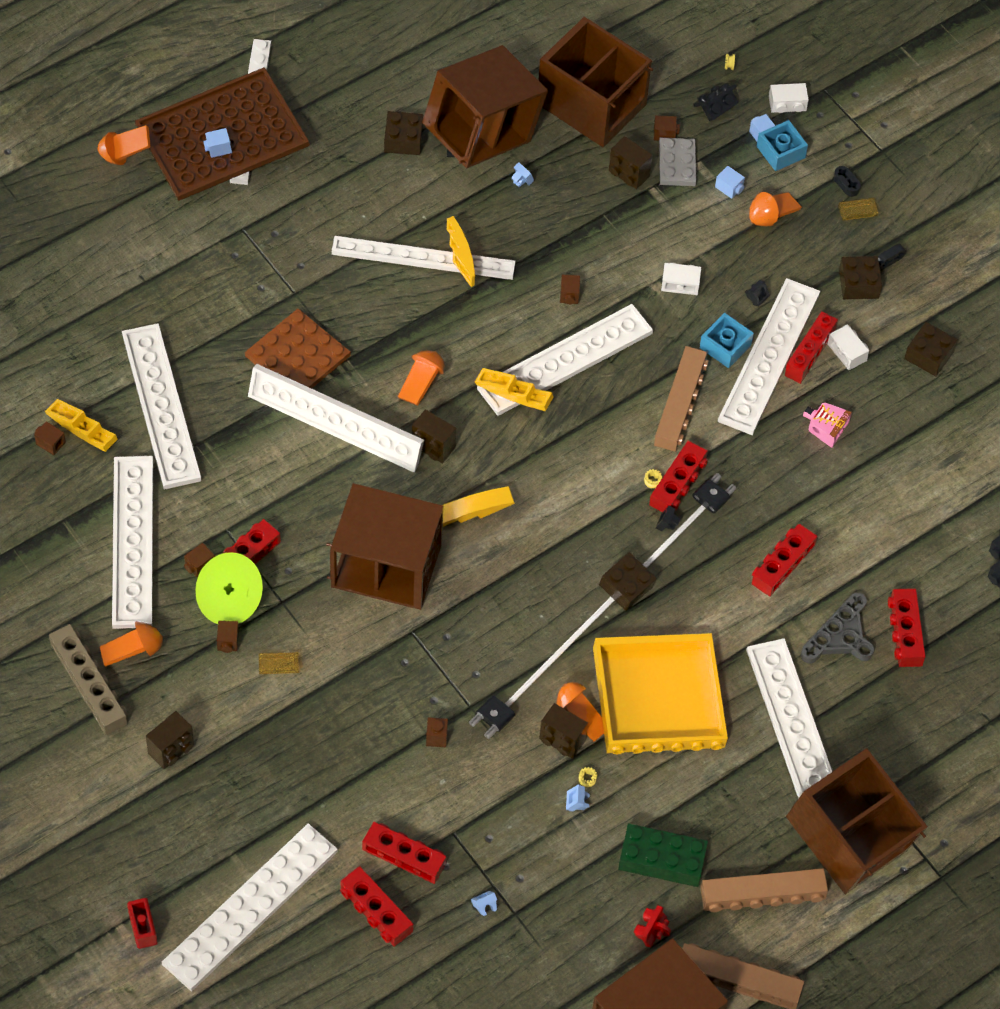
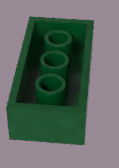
M628 823L618 870L698 887L708 841Z

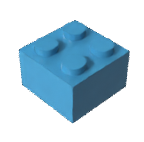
M789 120L760 132L758 135L757 148L775 171L806 157L808 144Z
M724 313L701 336L700 349L706 351L707 354L727 368H730L752 345L754 333Z

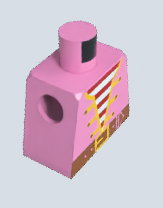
M822 403L818 410L808 406L803 416L811 420L808 430L828 446L833 447L849 424L852 412L828 403Z

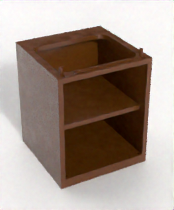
M583 17L540 58L538 81L548 90L542 108L604 148L647 105L650 73L653 71V68H651L652 60L591 20Z
M501 45L438 70L422 123L457 158L459 164H462L467 169L531 142L548 90Z
M353 483L332 544H326V546L331 547L330 576H327V579L331 580V587L421 610L442 546L444 506ZM337 552L342 553L338 565Z
M867 748L806 789L786 815V818L845 895L907 852L921 835L925 838L926 835L923 832L928 827Z
M672 938L596 995L592 1009H726L728 1000Z

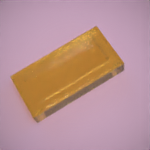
M874 198L839 202L838 205L842 220L878 215Z
M298 652L259 653V674L299 673Z

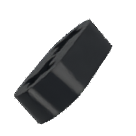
M837 167L834 171V181L846 195L850 197L857 196L861 188L859 180L847 167Z
M896 244L879 254L880 270L902 259L907 250L901 244Z

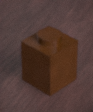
M655 115L654 141H659L660 138H675L676 134L679 135L680 124H676V116Z
M562 274L560 303L578 304L579 275Z
M47 421L35 431L36 445L53 456L66 443L64 432Z
M201 543L184 555V567L190 574L193 573L198 578L202 568L215 555Z
M218 620L217 651L225 653L237 651L238 621Z
M428 717L426 746L446 747L448 719Z

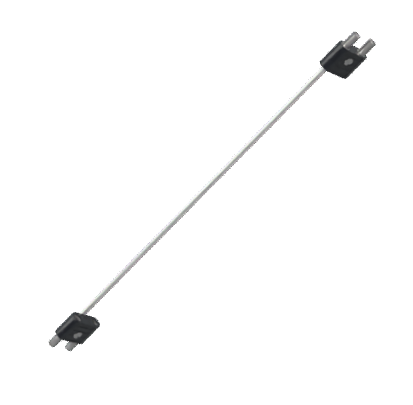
M716 473L711 479H707L692 494L693 498L701 506L643 565L647 568L705 509L716 513L730 499V495L736 490V486L731 484L726 490L718 486L716 483L721 479L719 473ZM610 597L505 704L492 695L476 711V715L469 721V724L474 727L481 719L491 727L484 734L487 739L496 731L500 732L515 717L514 711L509 707L615 600Z

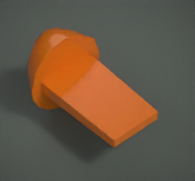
M145 125L121 134L108 132L100 140L97 150L106 161L120 166L124 165L127 157L150 148L149 127Z
M760 192L750 205L749 218L755 225L772 226L779 217L799 211L802 207L789 192L773 196L767 192Z
M421 351L412 355L415 363L398 395L399 399L418 406L436 375L444 374V360L436 351Z
M135 621V630L100 646L103 663L106 667L144 651L151 657L161 648L163 636L155 627L145 622Z
M577 682L564 684L558 692L556 704L588 723L587 736L595 742L604 734L601 715L583 694L587 688Z

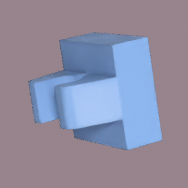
M520 163L514 166L516 173L512 176V180H514L518 187L525 182L530 185L534 181L532 174Z
M578 784L567 791L566 810L573 812L575 810H585L589 807V804L585 803L584 800L589 798L590 794L585 791L584 786Z
M488 891L471 899L473 906L483 916L487 915L485 912L486 905H489L492 911L497 910V898L494 892Z

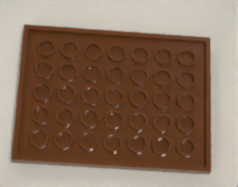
M265 67L135 120L137 128L145 125L149 127V150L178 201L310 146L307 137ZM226 128L232 153L211 158L210 152L205 151L203 143L206 140L205 133Z

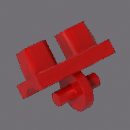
M657 905L656 909L646 908L643 913V919L648 922L647 925L638 924L634 929L635 936L643 940L645 946L649 948L652 947L656 938L661 939L662 935L669 936L671 933V929L668 927L669 921L667 916L663 913V907Z

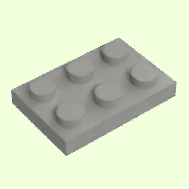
M659 139L660 185H696L695 139Z

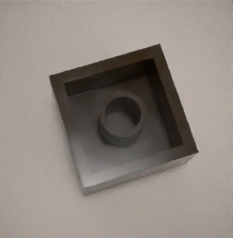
M388 111L384 152L420 155L423 114Z
M624 136L611 148L609 171L612 175L619 177L627 185L637 190L650 177L653 155Z
M878 256L842 257L839 275L843 300L879 299L882 282Z
M925 322L908 345L904 359L936 377L954 353L958 339Z
M425 409L412 424V435L424 440L422 452L429 455L432 460L443 464L456 448L457 428Z
M628 552L603 574L599 586L627 611L653 588L657 578Z
M554 703L541 720L539 739L545 745L556 748L563 756H569L573 759L586 741L588 723Z
M175 711L146 735L148 754L163 769L172 766L177 762L178 757L183 753H188L193 748L192 726Z

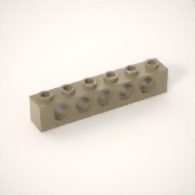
M69 624L49 634L52 648L105 735L127 725L126 717L128 713L123 705L120 706L117 702L119 699L116 692L109 689V682L106 676H101L99 672L100 667L95 659L92 660L89 655L91 653L87 645H82L80 641L82 639L78 630H73ZM88 677H93L91 680H86ZM98 692H102V693H103V694H101V695H95V694L98 693ZM108 707L113 708V709H111L110 711H105V710H104L105 708H108Z

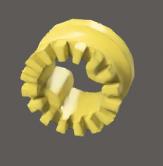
M726 54L725 60L727 61L725 62L727 63H725V69L731 68V70H734L735 54L732 56Z
M654 469L647 471L644 480L647 487H657L662 479L660 471ZM654 476V478L658 480L652 482V480L649 479V477Z
M584 767L579 773V783L584 787L594 786L597 780V772L593 768ZM585 774L592 775L590 781L584 780Z

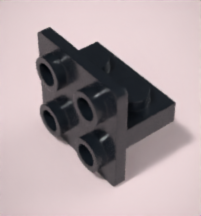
M725 83L721 86L718 84L710 89V93H704L697 97L698 101L693 103L694 107L701 106L708 120L713 121L738 104L732 91L737 85L736 83Z

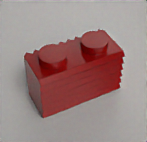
M142 898L129 901L127 903L128 913L137 948L141 949L158 944L148 899Z

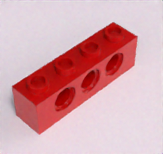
M821 311L788 361L784 376L800 384L802 383L827 345L829 334L836 330L838 319Z
M687 441L651 494L649 505L661 512L669 505L675 508L676 511L681 502L680 498L687 495L690 489L689 485L697 480L699 470L701 468L704 469L707 465L708 459L706 457L708 450Z
M263 519L260 523L254 524L246 535L240 536L237 542L232 547L226 548L223 553L240 554L245 552L247 554H244V556L249 558L254 564H257L281 543L280 532Z
M801 524L791 528L787 532L785 540H780L774 548L775 551L765 557L762 566H757L754 569L752 585L771 597L815 547L817 535Z
M893 589L891 597H888V608L892 609L890 624L894 625L892 640L893 643L896 642L895 660H898L899 667H921L925 660V651L916 589Z
M373 822L362 841V850L433 884L437 882L446 865L447 856L438 849L433 850L419 840L414 841L402 832H395L383 823ZM388 840L392 843L389 845H385L382 842ZM408 849L410 852L402 853L401 850ZM426 858L428 859V861L421 862L419 861V859Z
M360 866L341 880V894L347 900L350 899L354 903L353 905L358 913H363L367 917V921L372 928H377L381 932L380 935L386 943L390 942L395 947L413 932V923ZM365 891L366 894L358 895L357 892ZM373 905H377L380 908L378 910H373L370 907ZM392 920L394 923L388 925L384 921Z

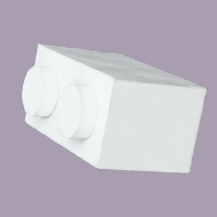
M806 83L771 85L769 91L771 113L806 111L808 105Z
M665 263L661 291L698 295L701 267Z
M848 324L829 334L827 345L848 370L867 361L869 354L868 346L858 338L856 331L851 329Z

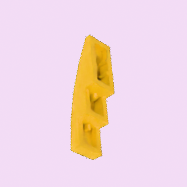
M454 216L447 218V231L450 234V247L453 249V263L468 284L473 287L475 285V271L470 247L461 227Z
M482 368L475 380L476 385L496 395L542 411L547 410L553 399L552 392L535 389L534 384L519 381L516 375Z
M59 399L45 411L49 417L61 426L104 452L118 440L116 434L103 429L99 422L86 417L84 411Z
M509 486L469 495L444 504L443 527L455 521L463 523L476 516L481 519L515 504Z

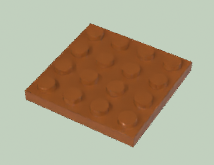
M296 309L245 352V357L255 365H261L311 389L351 356V352L299 309Z

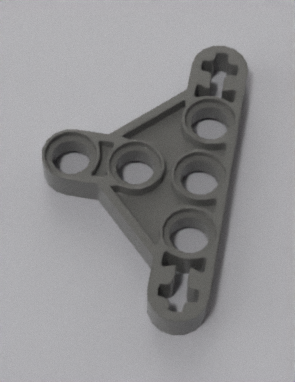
M861 593L852 594L803 646L801 659L811 664L816 662L821 655L851 653L861 661L870 660L874 653V647L868 640L863 638L860 614L866 607V597ZM861 601V604L858 603L854 609L852 608L854 602ZM848 612L850 613L851 617L849 619L842 618L841 613ZM835 624L839 627V630L836 632L831 631L829 625ZM851 636L855 641L847 643L844 637ZM824 637L827 643L819 644L816 639ZM813 647L816 648V649L814 650L813 655H812V654H810L809 656L806 655L807 652L809 653V652H811V651L813 650ZM866 647L870 650V653L864 655L859 649Z

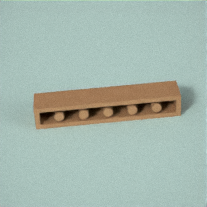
M685 346L655 435L654 446L676 452L677 446L682 445L684 438L682 431L687 430L689 423L687 416L692 415L694 408L692 401L697 400L699 393L697 386L702 385L704 378L702 371H706L709 360L706 359V351Z
M824 868L702 880L701 884L704 911L719 912L722 909L739 910L742 907L760 908L763 905L780 906L783 903L800 904L803 901L820 902L826 899L828 892Z
M684 943L682 949L715 986L787 1009L797 1008L804 981L800 980L799 977L794 975L787 976L775 969H765L756 963H746L734 956L727 957L715 950L708 951L696 944Z

